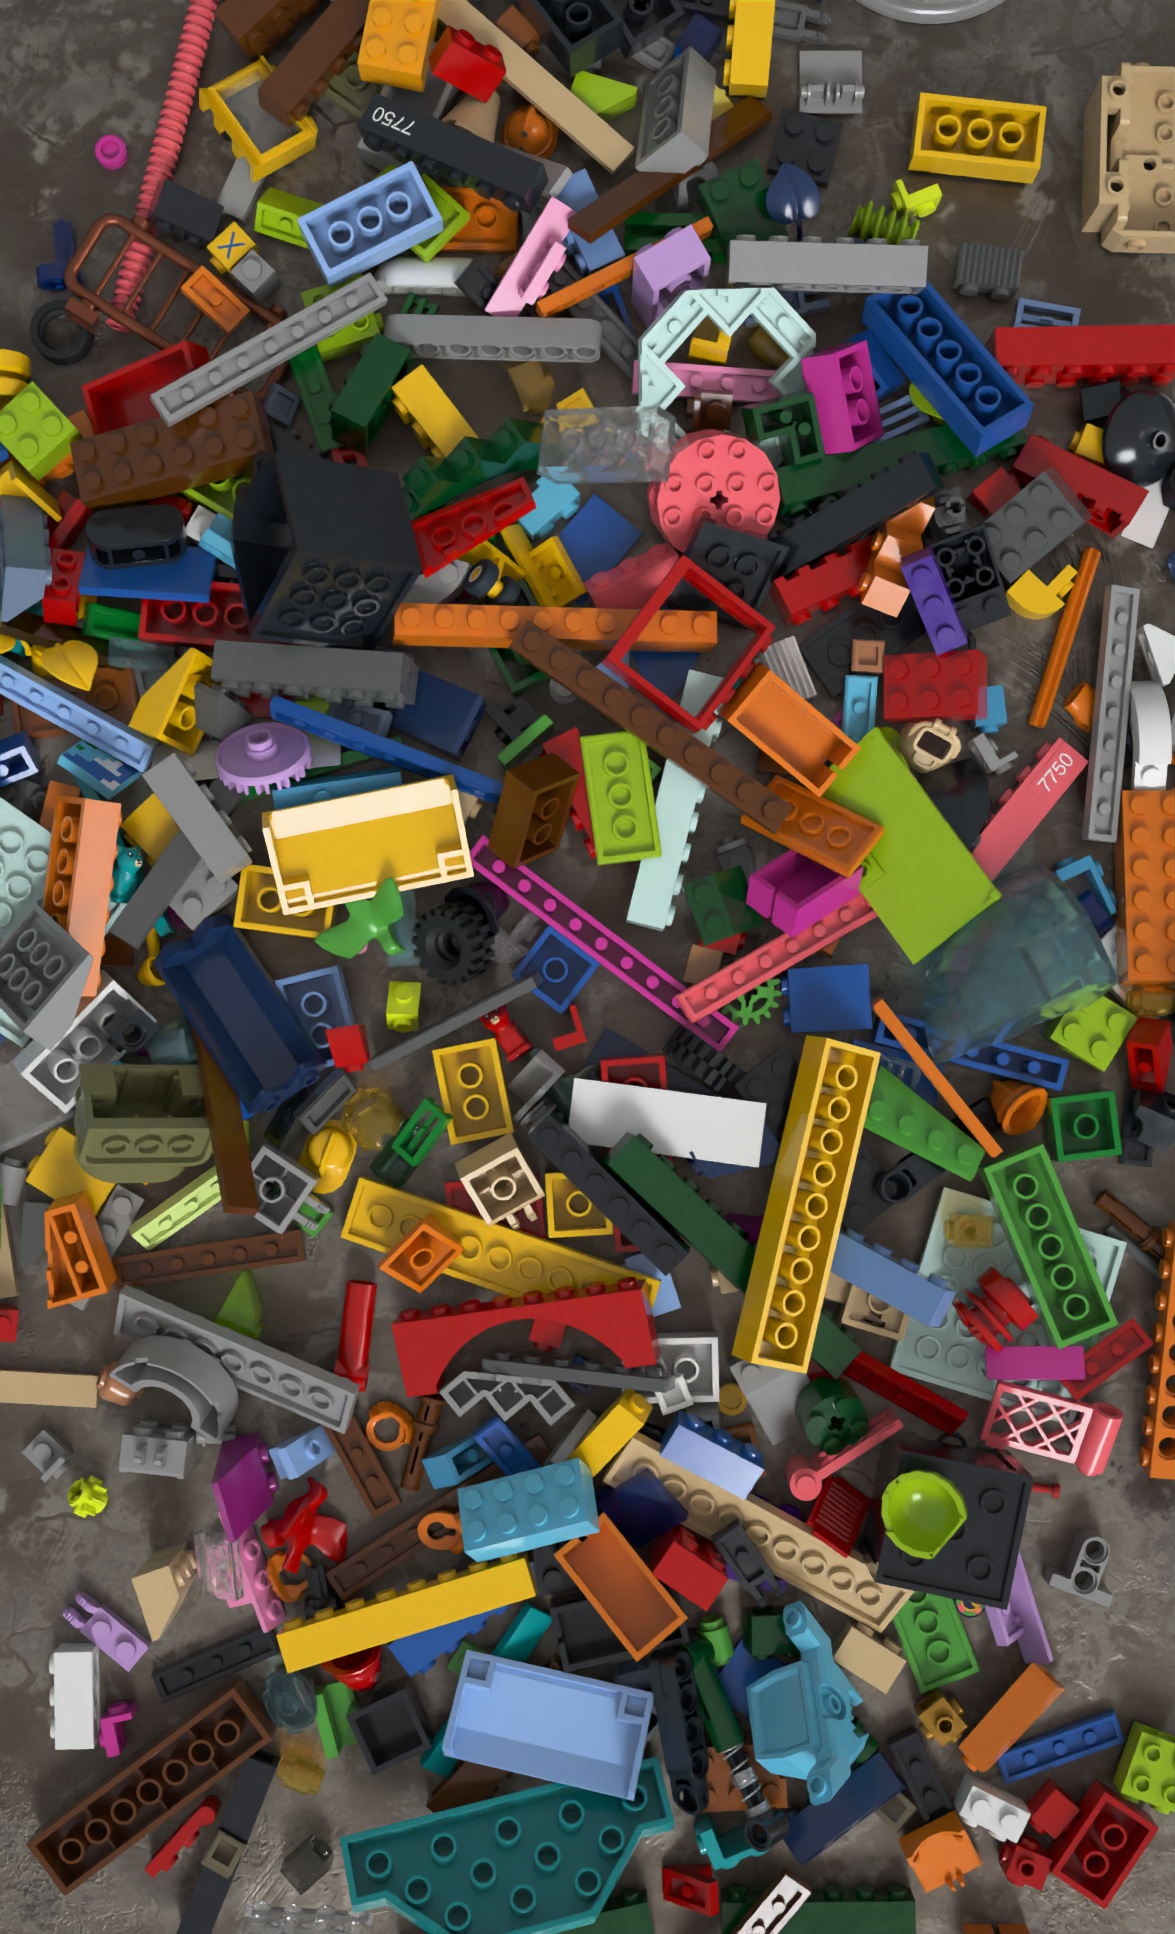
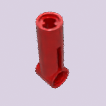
M346 1280L339 1350L334 1374L360 1385L359 1391L365 1392L369 1376V1353L378 1284L364 1280Z

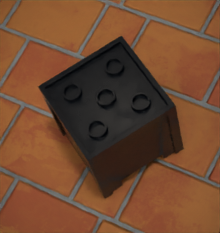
M897 1431L883 1440L864 1537L860 1536L858 1550L863 1554V1560L874 1582L1007 1610L1034 1477L1006 1449L995 1448V1450L981 1447L973 1449L915 1437L912 1433ZM918 1469L937 1472L951 1480L963 1495L968 1512L967 1519L933 1559L914 1557L898 1548L886 1534L887 1530L881 1514V1498L888 1484L901 1474Z

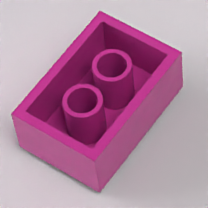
M867 340L833 345L801 359L802 377L806 383L807 391L814 393L825 455L851 452L884 436Z

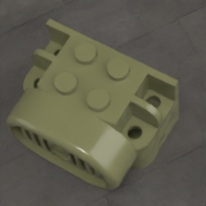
M79 1064L78 1070L81 1085L75 1093L76 1112L74 1115L76 1137L74 1141V1154L78 1164L87 1174L108 1183L165 1182L178 1176L186 1166H197L210 1158L213 1149L198 1065Z

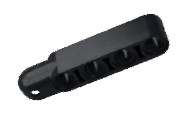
M987 1096L969 1106V1109L990 1135L1002 1127L997 1121V1116ZM958 1116L950 1121L977 1144H980ZM910 1151L878 1179L876 1184L878 1198L888 1205L905 1202L947 1169Z
M657 1650L652 1653L649 1659V1673L665 1768L670 1778L674 1802L684 1812L696 1815L707 1808L710 1794L706 1776L709 1769V1759L691 1657L685 1651ZM681 1792H683V1800L680 1799Z

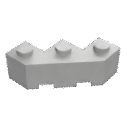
M464 1371L439 1392L459 1417L483 1397L489 1401L504 1421L508 1420L530 1401L550 1426L575 1406V1403L556 1380L496 1373Z

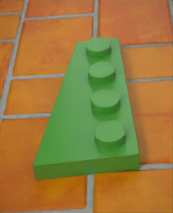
M882 1065L880 1066L875 1076L864 1128L971 1181L986 1150Z

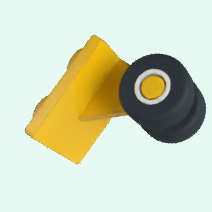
M487 540L457 558V560L468 562L473 566L463 584L464 590L479 601L485 599V605H514L520 594V585L517 581L525 578L526 573L521 567Z

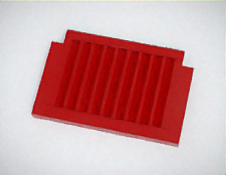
M827 1476L807 1520V1525L813 1528L811 1534L846 1559L851 1552L871 1499L841 1477L837 1476L834 1479L831 1476Z

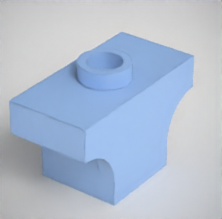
M321 1424L298 1435L289 1437L268 1450L280 1479L288 1477L289 1480L298 1478L336 1453Z

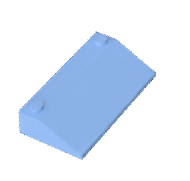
M466 1650L442 1750L444 1756L634 1801L654 1702L653 1693Z

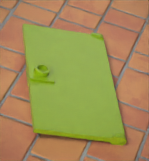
M875 727L857 743L861 749L843 770L835 764L829 767L838 776L821 796L884 827V835L860 864L863 866L859 891L864 895L914 965L985 909L993 905L1003 895L992 883L890 745L881 730Z

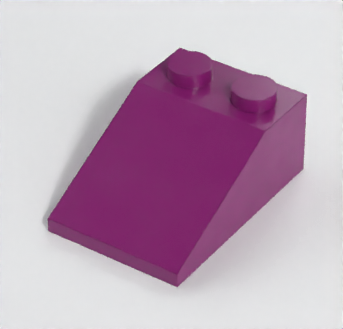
M260 1432L236 1437L233 1440L222 1441L211 1485L229 1543L236 1541L273 1504L275 1491L279 1490L277 1473L270 1470L268 1463L271 1461V1455L268 1451L269 1445L267 1442H262Z

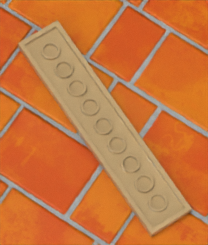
M638 1431L622 1447L604 1474L603 1482L709 1540H711V1535L735 1519H738L771 1567L773 1575L882 1633L914 1593L913 1590L875 1583L863 1560V1554L851 1549L849 1556L845 1559L811 1534L813 1528L751 1493L744 1500L661 1457V1444Z

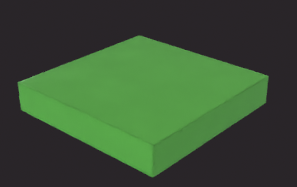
M546 714L541 715L498 754L499 763L506 772L516 766L554 731L553 722Z

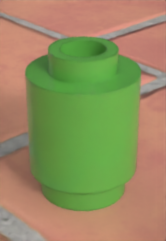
M721 1614L709 1615L699 1619L697 1633L712 1643L715 1651L714 1666L729 1663L730 1657L735 1652L728 1622L724 1621Z

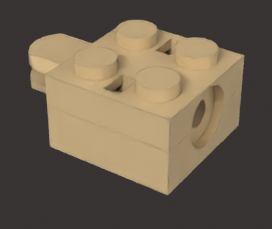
M830 1272L824 1298L841 1303L836 1317L840 1323L903 1342L910 1318L909 1315ZM865 1320H871L872 1323L866 1322Z

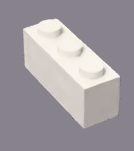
M93 1642L61 1643L49 1659V1672L54 1674V1686L50 1689L49 1700L50 1706H54L55 1716L51 1720L50 1736L55 1738V1750L94 1749L99 1742V1728H101L99 1721L101 1718L100 1649Z

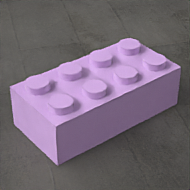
M692 225L684 229L677 227L665 235V240L656 245L650 243L643 246L634 257L631 302L647 329L681 290L706 289L711 257Z

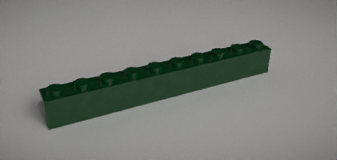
M626 1132L601 1161L745 1296L757 1243L753 1241L749 1244L742 1237L745 1232L732 1220L727 1223L719 1216L722 1210L712 1200L708 1198L706 1201H703L696 1194L700 1189L687 1177L681 1180L674 1173L677 1167L664 1155L658 1158L651 1151L654 1146L647 1138L640 1133L635 1136ZM822 1306L810 1358L827 1374L837 1379L861 1352V1349L853 1343L857 1338L843 1325L840 1329L831 1321L835 1317Z

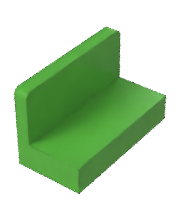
M334 1681L313 1688L316 1700L315 1718L326 1759L338 1757L342 1747L358 1743L346 1718L349 1705L357 1701L355 1691L348 1688L342 1682Z

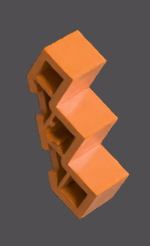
M933 496L879 526L870 544L872 552L866 572L863 573L858 584L861 604L897 618L910 593L901 570V558L923 549L921 535L935 510Z

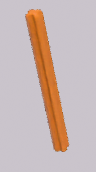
M1086 547L1083 550L1077 568L1078 573L1073 581L1075 585L1070 590L1028 720V724L1035 728L1043 729L1047 724L1101 556V552L1097 549Z

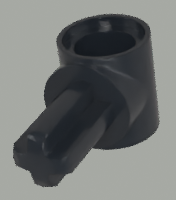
M315 1563L307 1566L306 1575L310 1595L304 1601L306 1620L314 1618L315 1612L328 1607H333V1611L341 1609L338 1594L328 1588L324 1565Z

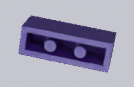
M932 546L902 557L901 570L936 654L940 655L967 644L966 629Z

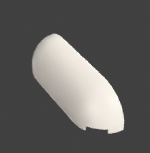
M397 256L382 263L376 270L373 278L385 295H408L411 292L422 296H466L453 282L474 259L466 257H433L428 263H425L419 256Z

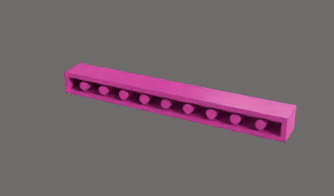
M484 835L481 836L469 852L473 869L597 960L607 970L680 1025L692 1031L717 1051L721 1052L738 1030L739 1027L717 1010L691 1025L675 999L676 995L687 989L685 986L526 866L522 865L515 869L511 868L487 848L489 839Z

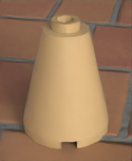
M494 91L488 102L484 103L467 94L441 121L494 143L501 107L500 96Z

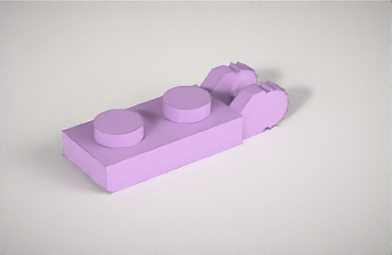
M84 1591L79 1592L75 1596L76 1601L87 1612L94 1615L88 1620L76 1609L68 1606L63 1611V1616L74 1627L81 1629L80 1632L129 1672L150 1647V1642L104 1603L101 1605Z

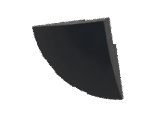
M968 758L935 769L918 778L917 781L972 854L981 841L980 830L984 821L990 820L992 799L988 793L987 785H989V782L983 770L972 758Z

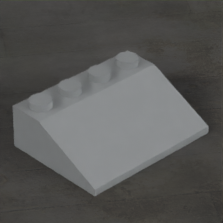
M36 902L0 942V1008L22 1032L51 1051L65 1037L66 1032L73 1025L94 957Z

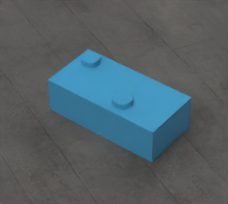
M396 766L290 782V788L282 786L281 791L278 790L277 784H272L275 810L402 785L400 768Z

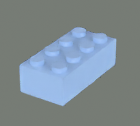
M413 161L297 219L299 230L329 288L443 231L442 217Z

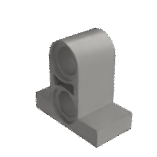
M1092 1529L1082 1530L1074 1539L1063 1571L1046 1565L1042 1577L1050 1586L1108 1608L1113 1599V1594L1106 1587L1099 1585L1109 1558V1545L1098 1532ZM1091 1541H1098L1096 1551L1086 1553L1087 1544ZM1087 1571L1085 1581L1082 1583L1074 1582L1077 1573Z

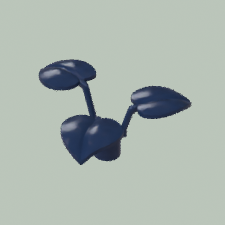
M783 163L768 188L766 208L771 218L780 224L788 225L796 221L797 237L792 242H801L802 237H807L803 236L801 219H810L816 216L820 208V192L815 182L805 171L793 164ZM848 237L854 238V244L866 243L864 240H861L859 238ZM778 291L791 305L793 291Z

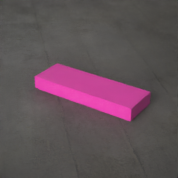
M1003 1346L1004 1349L999 1354L992 1348L985 1347L986 1380H1085L1084 1346H1066L1061 1349H1057L1054 1346Z

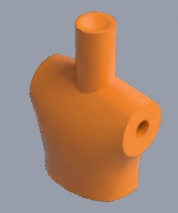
M1084 681L1073 689L1065 700L1063 707L1071 714L1078 728L1090 733L1092 731L1096 689Z

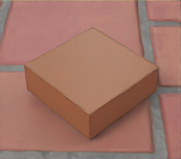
M853 639L850 672L882 674L884 669L885 641Z

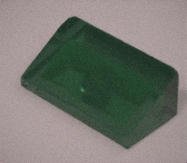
M406 1118L370 1165V1169L377 1177L399 1189L402 1188L418 1167L411 1166L391 1147L410 1120L409 1118ZM417 1126L404 1144L406 1149L420 1130V1126ZM429 1133L426 1134V1136H425L424 1139L421 1141V1143L419 1144V1146L417 1147V1149L414 1151V1153L412 1154L413 1156L416 1154V1152L418 1151V1149L421 1147V1145L423 1144V1142L426 1140V1138L428 1137Z

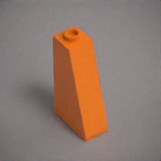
M1032 1662L958 1746L963 1752L961 1756L962 1761L973 1772L977 1769L980 1772H987L1058 1698L1065 1688L1043 1665Z

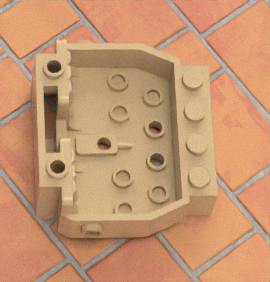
M1120 62L1113 76H1101L1084 107L1081 232H1101V246L1111 252L1175 254V67L1150 66V64L1144 62L1131 65V62ZM1108 115H1109L1108 147H1107V118H1108ZM1144 163L1151 164L1153 170H1146Z

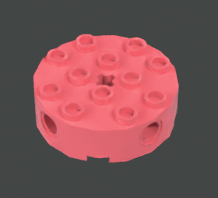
M712 428L688 433L676 441V444L669 448L663 457H660L652 469L647 491L650 518L664 540L683 554L701 516L763 535H767L775 523L780 503L777 473L763 451L735 433ZM716 496L715 498H713V501L711 502L710 497Z

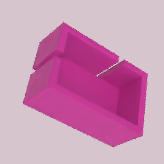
M791 849L750 875L746 904L766 919L772 916L771 922L793 938L858 895L863 866L859 865L851 877L847 878Z

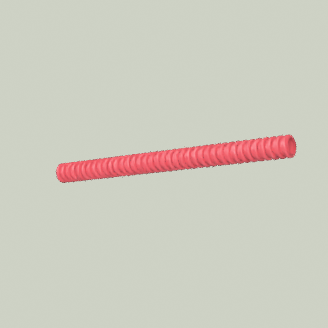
M220 0L189 1L191 5L188 6V15L185 17L186 24L183 25V34L180 36L181 43L177 47L179 52L175 55L176 62L172 66L174 71L170 73L171 81L167 85L169 90L165 92L166 99L162 104L165 109L160 111L162 118L158 120L159 128L155 130L157 137H154L152 142L154 147L150 150L152 156H149L147 161L149 164L145 169L147 175L143 177L145 184L141 185L140 191L142 194L138 196L140 203L136 204L135 207L137 213L134 214L141 216L145 220L157 185L165 178L170 181L173 180L174 176L171 172L176 170L174 163H177L179 158L177 155L181 150L179 144L183 142L181 135H184L186 131L184 127L188 123L186 116H189L191 112L189 108L193 105L191 97H194L196 93L194 88L198 86L197 79L201 74L199 69L203 67L202 60H204L206 55L204 51L208 48L206 41L210 39L211 35L209 32L212 31V22L215 20L214 11L218 8L217 4ZM149 223L151 227L148 232L158 237L159 232L153 228L154 224ZM134 239L124 255L125 260L121 261L120 266L123 269L118 271L120 279H117L115 283L118 288L113 290L115 298H112L110 302L120 310H122L146 272L147 266L151 264L149 257H152L154 253L151 248L137 239ZM139 295L127 313L134 319L137 318L134 313L139 311L137 304L141 302ZM109 317L106 318V324L112 329L125 333L131 332Z

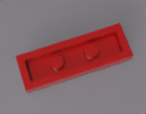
M1132 1318L1084 1353L1085 1380L1059 1381L1075 1402H1077L1153 1346L1154 1343L1136 1320Z

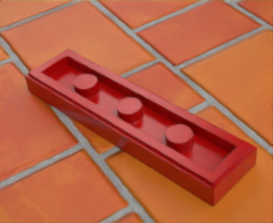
M862 1351L842 1372L845 1376L948 1435H952L966 1421L967 1411Z

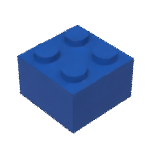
M548 925L512 973L511 977L518 980L535 970L539 971L544 981L537 988L531 990V992L560 1014H563L600 963Z

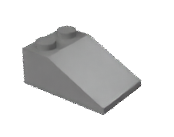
M736 1356L727 1361L731 1372L773 1446L803 1430L797 1419L795 1408L798 1405L801 1390L810 1382L805 1373L754 1364Z

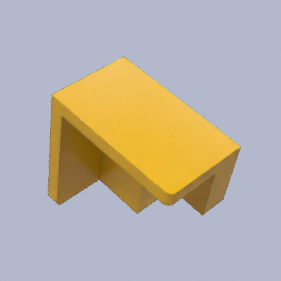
M706 316L695 328L690 343L687 363L725 367L732 335L730 337L725 336Z

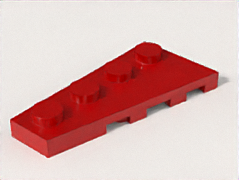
M524 477L411 521L425 579L536 509L534 498Z

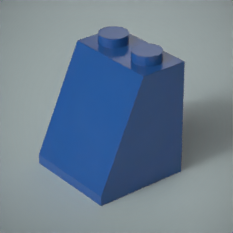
M868 964L786 969L785 976H780V991L787 998V1008H782L783 1027H788L789 1033L872 1028Z

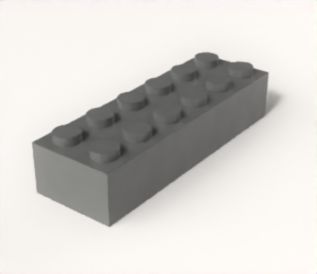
M215 640L211 679L219 683L221 689L231 691L232 696L250 698L251 693L262 694V698L272 700L273 695L279 697L284 695L293 696L292 699L295 701L311 702L312 697L323 698V702L329 704H342L343 700H353L354 704L359 706L372 707L374 702L385 703V706L389 708L404 709L405 704L415 705L419 667L407 655L399 652Z

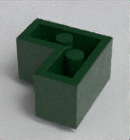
M800 390L741 407L747 439L763 441L778 436L783 462L798 465L826 457L813 392Z

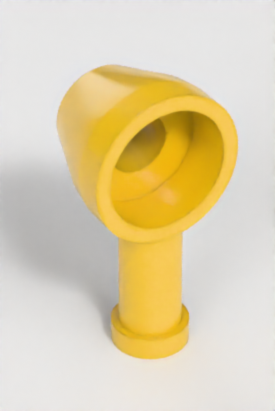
M153 927L146 937L148 958L145 959L138 971V979L144 986H161L166 984L153 965L154 960L161 951L159 935L155 927Z

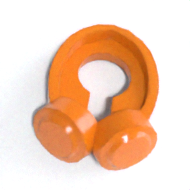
M438 1510L423 1516L417 1530L418 1536L424 1545L435 1550L449 1549L456 1555L464 1550L459 1512L453 1514L448 1511ZM440 1522L445 1528L455 1529L456 1533L454 1535L445 1534L440 1539H434L429 1536L427 1529L431 1523Z

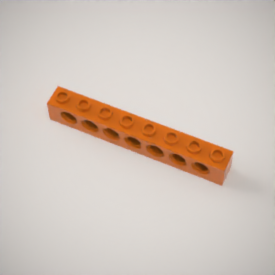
M1168 1219V1228H1164L1162 1233L1165 1257L1159 1263V1277L1162 1279L1161 1291H1157L1155 1306L1159 1313L1158 1322H1154L1152 1327V1339L1155 1341V1350L1149 1357V1371L1152 1373L1151 1385H1147L1145 1391L1146 1403L1149 1406L1148 1416H1144L1142 1420L1145 1444L1139 1450V1464L1150 1478L1175 1480V1410L1171 1416L1162 1417L1165 1408L1175 1406V1384L1166 1386L1168 1377L1175 1375V1355H1169L1171 1346L1175 1344V1324L1172 1323L1175 1315V1219ZM1171 1437V1443L1167 1447L1159 1448V1443L1162 1439Z

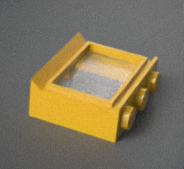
M263 55L256 62L208 88H199V108L202 112L211 109L214 114V126L218 133L221 134L226 131L232 139V151L235 157L240 159L244 156L250 164V180L252 183L315 149L318 133L316 123L309 115L301 122L296 121L289 129L259 106L258 89L276 69L273 64L270 65Z

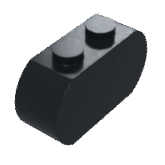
M169 504L99 510L86 523V534L91 558L98 566L107 570L175 563L183 557L187 550L183 516L178 509Z

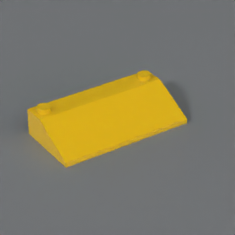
M453 774L261 813L262 829L284 915L374 897L381 883L389 877L394 878L399 892L474 877L458 791Z

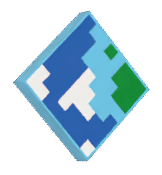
M81 740L66 750L57 761L60 766L109 800L143 774V772L85 740Z

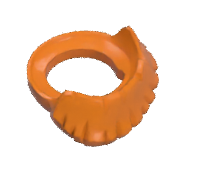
M390 1401L377 1402V1405L372 1406L373 1409L369 1411L370 1419L366 1427V1434L371 1444L384 1451L395 1450L402 1444L411 1445L415 1429L412 1427L413 1417L408 1414V1411ZM392 1417L400 1424L399 1435L393 1441H382L375 1435L374 1426L379 1420Z
M276 1550L275 1554H271L272 1558L269 1557L267 1561L268 1566L266 1570L269 1574L270 1584L273 1585V1590L279 1598L281 1597L282 1601L286 1603L298 1601V1599L302 1598L303 1591L309 1587L307 1577L302 1583L297 1585L283 1584L279 1573L283 1569L282 1565L287 1552L284 1553L283 1551ZM303 1553L301 1560L307 1566L312 1565L311 1559Z

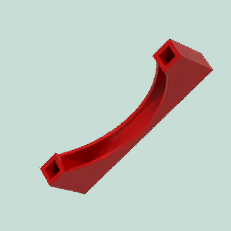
M635 1277L622 1278L617 1283L605 1285L602 1281L587 1284L585 1288L573 1289L572 1286H563L555 1289L554 1292L544 1294L540 1290H534L524 1293L523 1297L511 1298L510 1295H500L494 1297L492 1301L481 1303L479 1299H471L462 1302L459 1306L449 1307L447 1303L432 1306L430 1310L419 1311L418 1308H408L401 1311L391 1324L407 1397L437 1394L445 1383L443 1374L451 1358L464 1344L490 1327L517 1319L551 1320L582 1330L610 1348L623 1361L624 1369L655 1365L661 1354L646 1279L636 1280Z

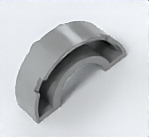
M456 559L426 579L424 574L419 575L402 603L448 604L453 602L464 591V580L473 566L468 562Z
M159 1335L140 1338L127 1348L109 1374L111 1378L135 1393L141 1388L150 1386L163 1388L174 1393L184 1401L191 1412V1428L217 1444L238 1410L239 1399L237 1389L227 1371L222 1367L221 1361L217 1357L209 1355L186 1338L177 1339Z

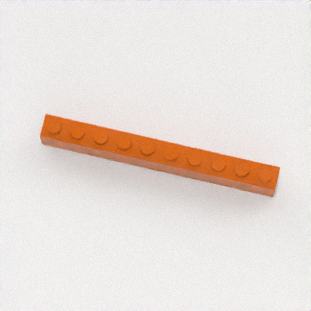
M402 603L392 619V645L508 648L525 622L530 620L569 649L611 650L641 609ZM658 610L628 651L710 653L717 644V611Z

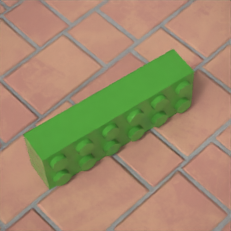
M1033 1142L980 1164L978 1171L1050 1344L1057 1349H1061L1119 1325L1044 1144Z

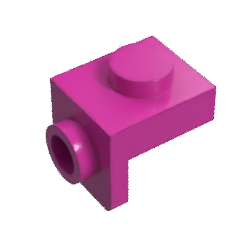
M126 1701L113 1703L108 1706V1709L100 1718L99 1742L102 1748H106L107 1758L120 1755L127 1745L122 1721L130 1720L138 1711L137 1703L128 1705Z

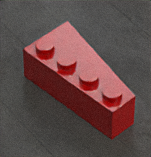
M1033 434L1028 438L1027 443L1021 449L1009 469L1021 484L1027 486L1043 471L1054 467L1093 517L1087 523L1112 538H1115L1131 523L1149 493L1148 490L1055 446L1046 437Z
M875 534L848 546L845 549L846 553L840 555L839 552H834L824 557L816 564L817 568L813 570L811 566L806 565L797 569L796 573L788 578L789 581H786L784 576L773 581L769 595L785 626L794 623L795 627L812 619L811 613L819 609L827 612L840 604L839 599L849 594L851 598L860 595L858 584L863 573L866 572L872 552L870 544Z

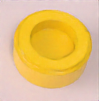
M728 1382L719 1387V1410L728 1416L742 1413L747 1406V1399L739 1384Z

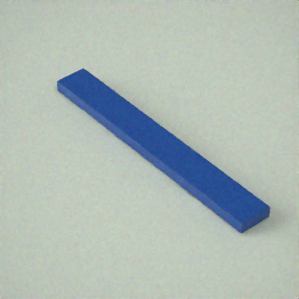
M273 695L269 704L270 715L274 720L428 779L453 774L457 790L496 805L500 799L503 782L279 696Z

